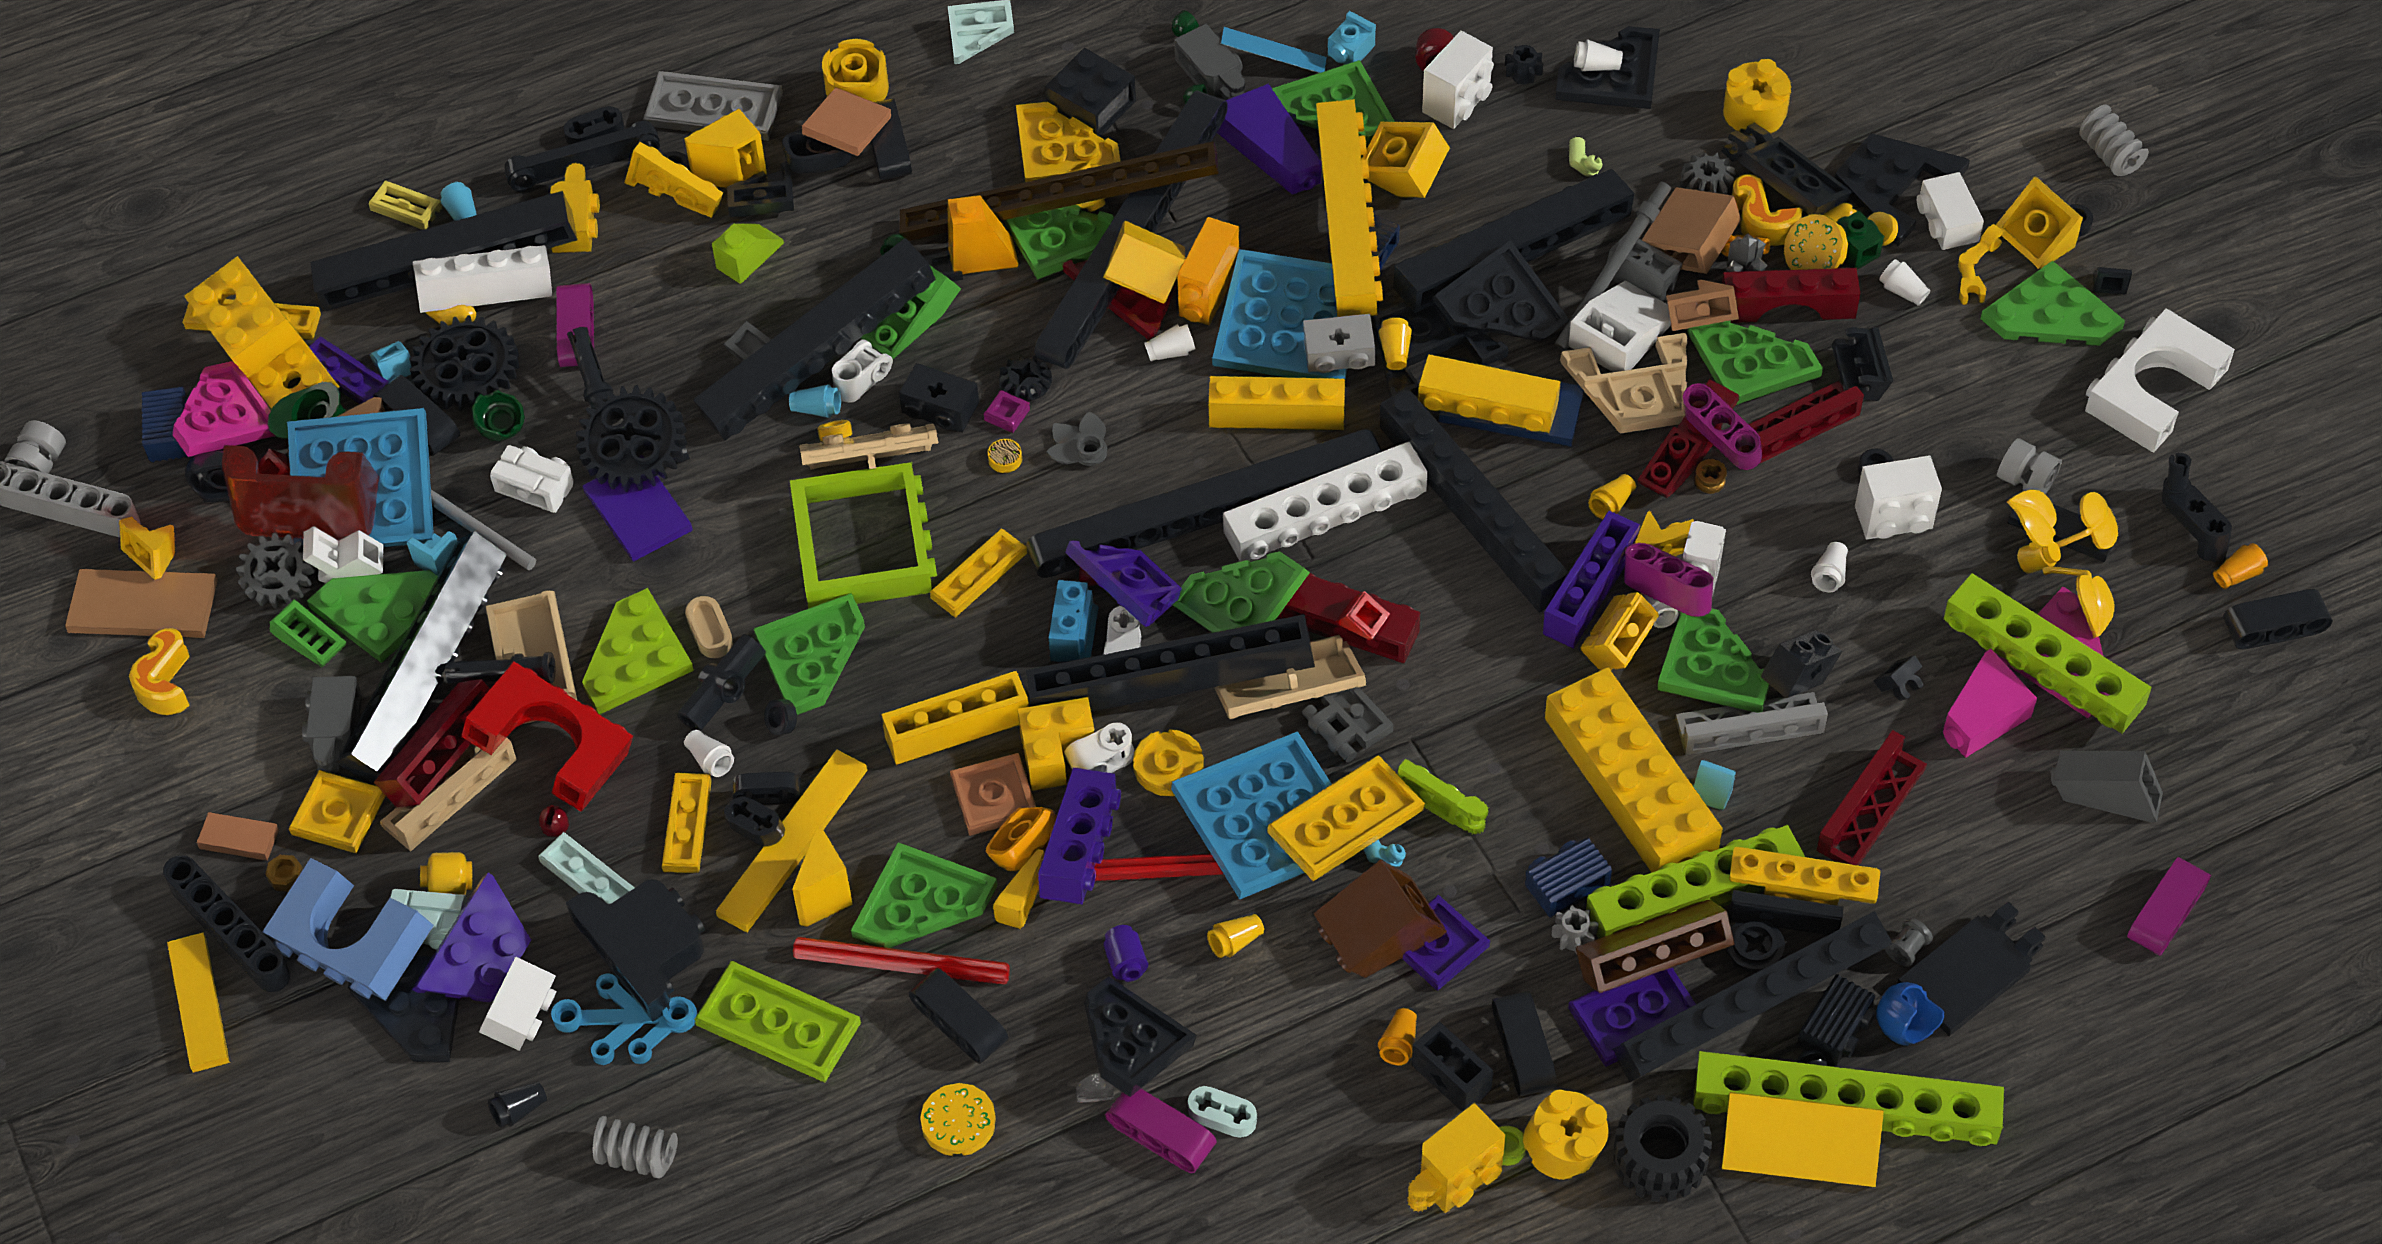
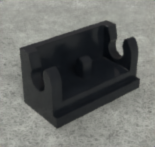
M1879 328L1845 329L1846 336L1855 338L1851 340L1835 339L1831 344L1843 390L1846 391L1857 386L1864 394L1863 400L1879 401L1893 382Z

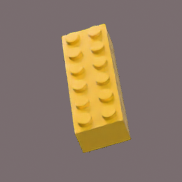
M1609 667L1547 696L1545 720L1651 873L1658 871L1665 864L1672 862L1678 864L1691 859L1699 852H1712L1719 849L1723 830L1722 826Z

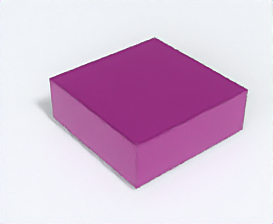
M1000 390L984 412V421L1014 433L1030 411V402Z

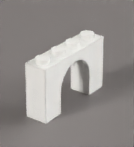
M2166 308L2158 318H2150L2138 339L2133 337L2124 350V355L2120 359L2114 358L2110 362L2104 377L2101 380L2096 378L2090 384L2086 392V396L2089 398L2085 411L2154 453L2173 432L2178 411L2147 393L2139 385L2135 375L2147 368L2166 367L2182 373L2210 390L2228 371L2235 349Z

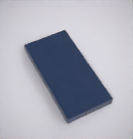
M1560 382L1559 402L1550 433L1530 431L1526 428L1507 424L1500 425L1493 421L1474 417L1467 418L1445 411H1440L1439 422L1571 446L1584 390L1579 385Z

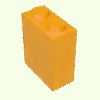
M1207 217L1177 274L1180 317H1184L1191 322L1211 324L1230 287L1239 251V226Z

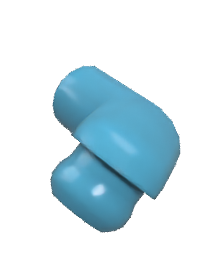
M1379 839L1364 848L1367 859L1374 864L1381 859L1397 868L1402 864V860L1406 856V852L1401 845L1397 844L1395 846V844H1390L1387 847L1381 845Z

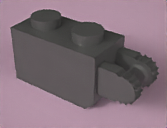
M1204 24L1174 39L1175 61L1196 85L1204 84L1206 86L1208 95L1214 97L1221 95L1225 100L1244 93L1245 80L1241 75V70L1243 69L1242 62L1236 53H1231L1225 45L1221 44L1222 36L1219 33H1214L1207 24Z
M355 676L313 677L312 689L306 692L305 704L309 716L308 721H303L302 737L304 742L309 743L313 759L318 764V771L321 770L336 775L338 769H340L336 761L360 719L362 694Z

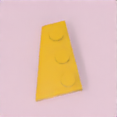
M639 142L633 150L625 184L635 187L637 183L650 187L648 189L650 194L660 197L662 193L672 196L678 205L712 218L719 208L723 192L718 190L713 183L700 179L692 174L684 165L674 163L663 156L656 148L648 147L642 142Z

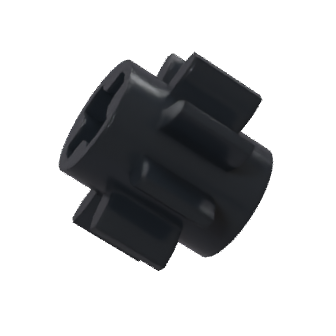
M1530 45L1515 46L1513 55H1505L1506 77L1512 76V79L1517 84L1534 83L1535 75H1543L1542 52L1537 53Z

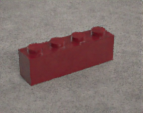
M1309 573L1276 620L1305 615L1309 632L1327 638L1340 635L1343 642L1347 641L1350 646L1405 664L1420 631L1421 612L1414 610L1408 605H1398L1383 600L1375 594L1367 593L1390 613L1373 639L1368 640L1336 622L1352 598L1362 592L1351 589L1345 584L1333 583Z
M482 679L459 682L374 781L396 807L420 805L471 744L461 736L466 717L490 690Z

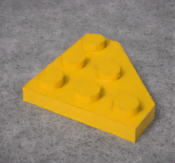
M1040 102L1016 105L1025 182L1065 174L1068 169L1084 161H1089L1090 164H1097L1099 166L1120 162L1118 143L1110 138L1104 140L1093 133V128L1074 117L1071 119L1059 113L1058 108L1051 103Z

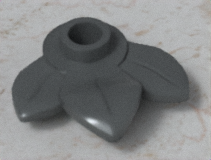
M1087 412L1082 418L1079 427L1061 423L1053 424L1052 433L1056 445L1050 447L1047 450V454L1054 461L1062 464L1079 462L1086 466H1094L1105 460L1107 445L1103 439L1106 434V427L1098 416L1092 412Z

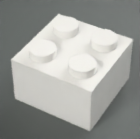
M1460 31L1424 69L1422 112L1452 129L1462 120H1467L1480 100L1484 101L1492 90L1490 81L1494 66L1492 62L1493 47Z
M1931 456L1863 466L1855 509L1866 540L1873 538L1886 539L1897 534L1921 533L1927 529H1933L1942 487Z

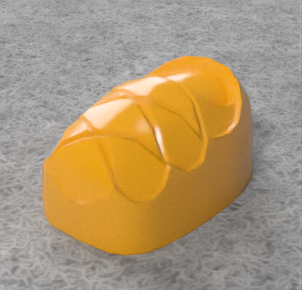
M1019 807L992 837L986 847V853L998 867H1002L1007 871L1020 870L1037 849L1045 851L1057 815L1052 809L1045 807Z

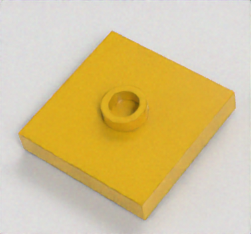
M319 770L289 827V831L293 836L357 853L386 795L378 786Z

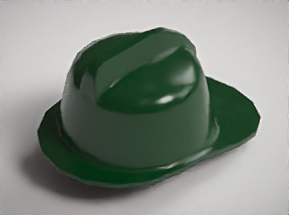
M321 382L280 399L273 406L268 416V426L271 433L278 438L288 439L287 422L330 418L345 413L346 410L340 404L338 388L331 382Z

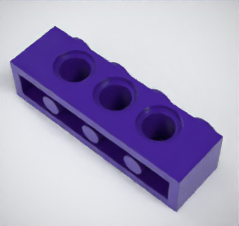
M1607 512L1546 608L1543 635L1574 649L1625 568L1626 548L1635 543L1639 534L1640 524L1614 512Z
M1073 768L1038 872L1040 898L1083 905L1087 890H1093L1096 878L1094 867L1096 863L1101 864L1104 855L1103 839L1110 836L1113 825L1112 810L1117 811L1121 801V789H1116L1115 774Z

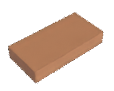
M208 812L198 837L197 845L199 849L268 861L279 829L275 823Z

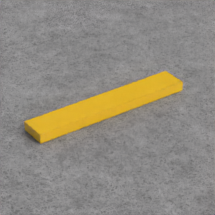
M836 749L783 820L785 833L782 839L772 846L762 848L717 908L716 914L718 918L748 933L805 856L815 829H825L867 772L866 764Z

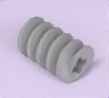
M2101 105L2085 118L2080 127L2079 134L2083 140L2087 141L2088 146L2095 150L2096 155L2103 160L2104 164L2110 167L2114 175L2125 176L2139 169L2147 159L2148 148L2141 149V140L2134 139L2135 135L2132 131H2126V124L2118 122L2119 116L2111 113L2112 110L2109 105Z
M602 1116L598 1120L593 1136V1159L595 1163L601 1165L608 1161L609 1166L613 1168H618L622 1165L624 1170L630 1172L637 1169L638 1173L647 1175L651 1171L653 1177L660 1179L666 1174L673 1162L678 1145V1137L676 1133H672L668 1142H665L664 1130L658 1129L652 1139L650 1138V1127L644 1126L640 1134L636 1135L635 1123L631 1122L625 1132L621 1131V1120L615 1119L611 1128H607V1117Z

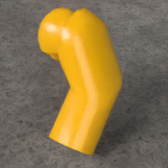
M457 305L446 310L426 312L428 316L439 324L441 321H444L448 326L452 325L453 317H457L460 323H464L467 315H470L472 322L476 319L475 309L472 306Z

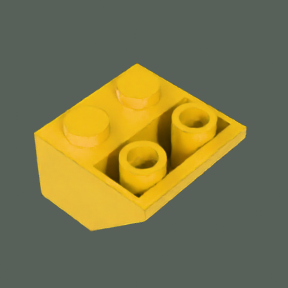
M740 109L722 116L719 120L684 138L691 173L704 181L713 183L716 187L727 188L729 185L747 180L752 175L762 171L767 175L760 132Z

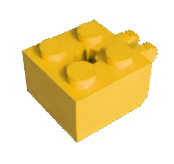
M1475 1103L1423 1143L1421 1173L1408 1186L1409 1194L1407 1201L1410 1209L1412 1208L1413 1211L1423 1212V1210H1427V1207H1431L1435 1203L1444 1213L1454 1206L1459 1208L1471 1199L1475 1189L1483 1183L1486 1185L1492 1183L1501 1174L1505 1134Z

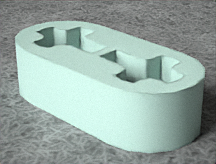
M1207 1086L1198 1087L1189 1095V1116L1200 1125L1240 1138L1250 1135L1255 1130L1257 1112L1254 1105L1248 1100ZM1205 1100H1210L1211 1107H1207L1205 1111H1200L1199 1104H1203ZM1240 1112L1246 1114V1120L1242 1119L1240 1124L1234 1123V1117H1238Z

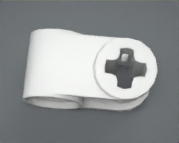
M865 339L856 343L852 350L832 367L833 388L839 389L841 401L847 403L855 402L873 385L881 381L891 369L892 357L886 353L880 354Z
M1122 606L1116 607L1109 614L1104 654L1141 647L1140 622Z
M1122 723L1108 724L1097 732L1071 743L1064 751V757L1072 770L1073 768L1112 773L1129 765L1134 758L1131 731ZM1111 733H1113V738H1114V739H1112V740H1111V737H1110V734H1111Z

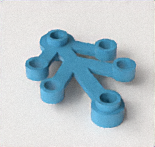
M609 973L598 977L596 981L598 994L604 999H612L622 1009L581 1010L577 1002L565 999L557 1002L551 1011L553 1023L561 1032H574L580 1026L619 1025L604 1039L595 1041L591 1046L592 1057L600 1065L612 1062L615 1057L614 1050L644 1024H657L643 1038L634 1039L628 1046L630 1058L634 1063L644 1064L648 1062L652 1056L651 1049L671 1032L683 1033L690 1030L695 1025L696 1021L694 1019L697 1016V1009L693 1002L684 997H673L669 1002V1011L666 1007L662 1010L663 1016L652 1022L636 1000L619 985L616 976ZM606 983L614 984L608 990L602 989V986ZM677 1014L685 1015L682 1019H673ZM568 1016L574 1017V1019L569 1022H562L563 1019ZM643 1047L646 1049L643 1054L637 1055L634 1053L637 1048ZM600 1049H609V1052L605 1055L597 1054Z

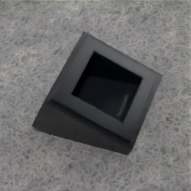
M2098 267L2093 273V292L2127 294L2132 270Z

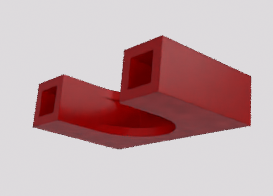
M516 662L510 665L466 717L461 736L489 755H492L507 736L523 723L547 721L560 726L572 737L576 751L557 773L552 794L581 812L628 755L633 735L628 733L623 726L612 723L599 715L591 706L583 705L569 696L562 688L551 685L538 677L533 670L524 668Z

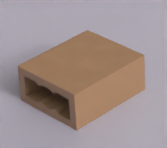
M1676 187L1642 241L1682 262L1680 270L1707 274L1741 221L1735 198L1732 195Z

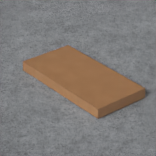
M79 569L65 627L68 633L152 636L158 630L173 628L178 630L182 637L205 638L218 580L215 574L164 572L161 578L154 580L145 571Z

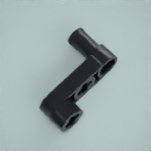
M2176 453L2175 456L2172 454L2169 457L2168 477L2163 481L2162 502L2167 506L2168 511L2197 539L2198 556L2203 560L2215 563L2221 562L2226 559L2229 550L2232 525L2195 486L2191 485L2189 471L2192 459L2190 456L2184 453Z

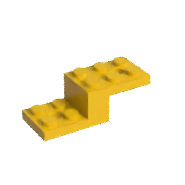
M238 256L184 296L229 357L246 375L271 409L280 399L321 382H331L337 388L340 387ZM236 295L235 300L231 304L223 306V302L228 296ZM301 378L296 387L288 388V384L292 379Z

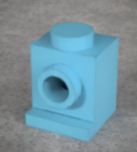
M1349 11L1346 14L1345 21L1328 38V56L1332 57L1336 62L1345 65L1358 60L1361 61L1375 46L1376 24Z

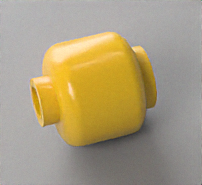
M460 852L432 853L428 858V866H420V887H428V892L466 895L467 890H472V861H466L465 855Z

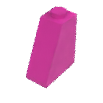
M1989 649L1984 653L1947 714L1943 730L1945 739L1952 748L1958 749L1966 758L2031 718L2037 697L1992 649Z

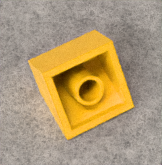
M1380 122L1366 149L1367 155L1362 157V159H1368L1369 179L1366 180L1398 197L1425 198L1450 147L1434 122Z

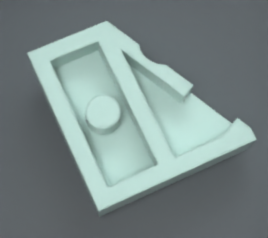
M1010 0L948 6L954 64L962 63L1014 33Z

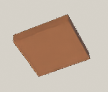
M835 88L802 125V134L858 156L891 118V109Z
M1019 753L950 771L952 784L969 836L1000 828L1019 807H1036Z

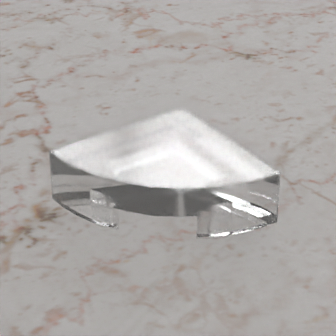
M1099 1072L1092 1074L1078 1083L1076 1087L1077 1102L1113 1100V1085L1102 1079Z

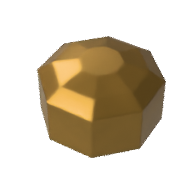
M280 854L268 862L266 877L276 891L289 892L303 868L295 856Z

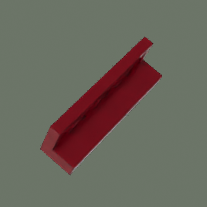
M1837 381L1750 423L1749 425L1760 436L1762 450L1760 463L1859 416L1864 394L1857 386L1844 391L1843 386ZM1745 445L1740 447L1738 451L1747 453L1752 451L1754 448L1752 446Z
M1894 730L1891 731L1820 832L1816 851L1835 862L1860 865L1926 770L1927 763L1902 750L1905 736ZM1898 761L1914 771L1910 776L1895 778L1892 767ZM1891 788L1894 796L1893 801L1877 804L1874 796L1875 791ZM1873 814L1876 821L1875 827L1859 830L1856 818L1861 815ZM1853 839L1856 840L1858 851L1853 858L1836 849L1841 841Z

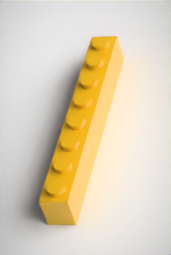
M1355 99L1316 103L1337 317L1362 314L1377 315V301H1383L1381 281L1374 280V276H1380L1379 257H1372L1371 253L1377 251L1376 231L1369 232V227H1375L1373 207H1366V203H1372L1370 183H1364L1363 180L1369 179L1368 159L1361 160V155H1367L1365 135L1359 136L1358 132L1364 131L1363 113L1356 112Z

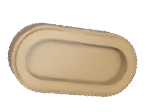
M708 596L692 599L686 606L685 614L700 652L709 658L725 656L733 646V639L718 602Z

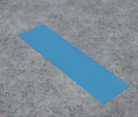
M1224 27L1221 40L1223 45L1318 73L1325 71L1327 58L1325 56Z

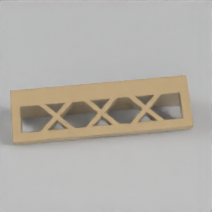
M506 738L492 755L471 743L420 805H416V807H396L380 821L381 826L411 852L517 760L511 741Z

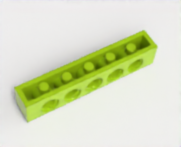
M1973 573L1947 601L1943 620L1948 622L1954 630L1967 634L1985 650L1992 649L1996 654L2006 659L2013 668L2023 670L2031 675L2043 687L2052 689L2065 697L2074 707L2084 709L2095 716L2102 725L2113 728L2123 734L2146 706L2151 686ZM1980 616H1986V617H1988V618H1990V619H1985V618H1982V617H1980ZM2010 635H2016V636H2018V637H2020V638H2015V637H2012V636H2010ZM2040 654H2046V655H2048L2049 657H2044V656H2041ZM2070 673H2076V674H2078L2079 676H2074V675H2071ZM2099 692H2105V693H2108L2109 695H2103V694H2101V693H2099Z
M1788 825L1777 829L1773 827L1767 828L1755 837L1746 840L1736 839L1718 850L1712 852L1702 851L1684 862L1678 864L1674 862L1668 863L1658 871L1647 875L1637 874L1628 878L1624 883L1612 887H1600L1588 895L1586 910H1590V922H1598L1596 935L1600 939L1708 899L1720 907L1731 904L1733 890L1757 894L1763 893L1765 887L1732 882L1729 879L1730 874L1722 872V870L1731 869L1734 847L1805 857ZM1688 882H1698L1701 885L1693 886L1690 885ZM1662 893L1667 895L1668 897L1660 898L1654 894ZM1630 905L1635 909L1627 910L1621 906Z

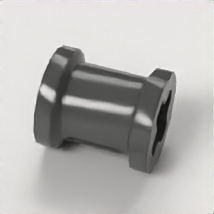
M1915 918L1906 919L1902 924L1903 929L1894 939H1891L1893 944L1884 948L1887 955L1903 967L1911 966L1915 960L1914 955L1922 946L1929 945L1933 939L1932 933L1926 925Z

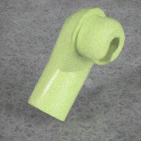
M1572 138L1569 141L1570 166L1586 177L1598 174L1603 165L1602 160L1599 157L1594 160L1595 155H1590L1589 157L1585 155V140L1583 138Z

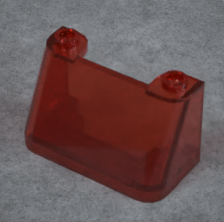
M224 445L222 457L223 473L233 518L237 527L243 533L264 537H272L273 533H277L279 537L283 538L288 534L292 538L304 539V531L314 526L339 541L358 530L368 536L372 532L379 476L364 453L339 452L333 455L328 461L325 477L259 474L258 459L255 453L248 447Z

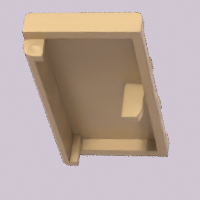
M910 423L890 426V431H883V433L843 438V434L822 437L823 442L800 445L802 465H808L810 470L868 460L869 469L876 468L875 459L930 451L932 444H938V438L934 424L911 428Z
M544 591L541 594L486 606L496 660L511 659L512 655L522 653L524 657L543 656L545 652H552L555 659L556 675L554 682L550 684L562 688L569 696L577 700L555 592Z
M1340 635L1311 642L1315 663L1313 668L1294 671L1291 668L1286 670L1287 673L1214 688L1228 718L1234 719L1238 718V716L1270 708L1274 709L1282 705L1318 698L1355 687L1366 686L1365 674L1347 641L1343 642Z

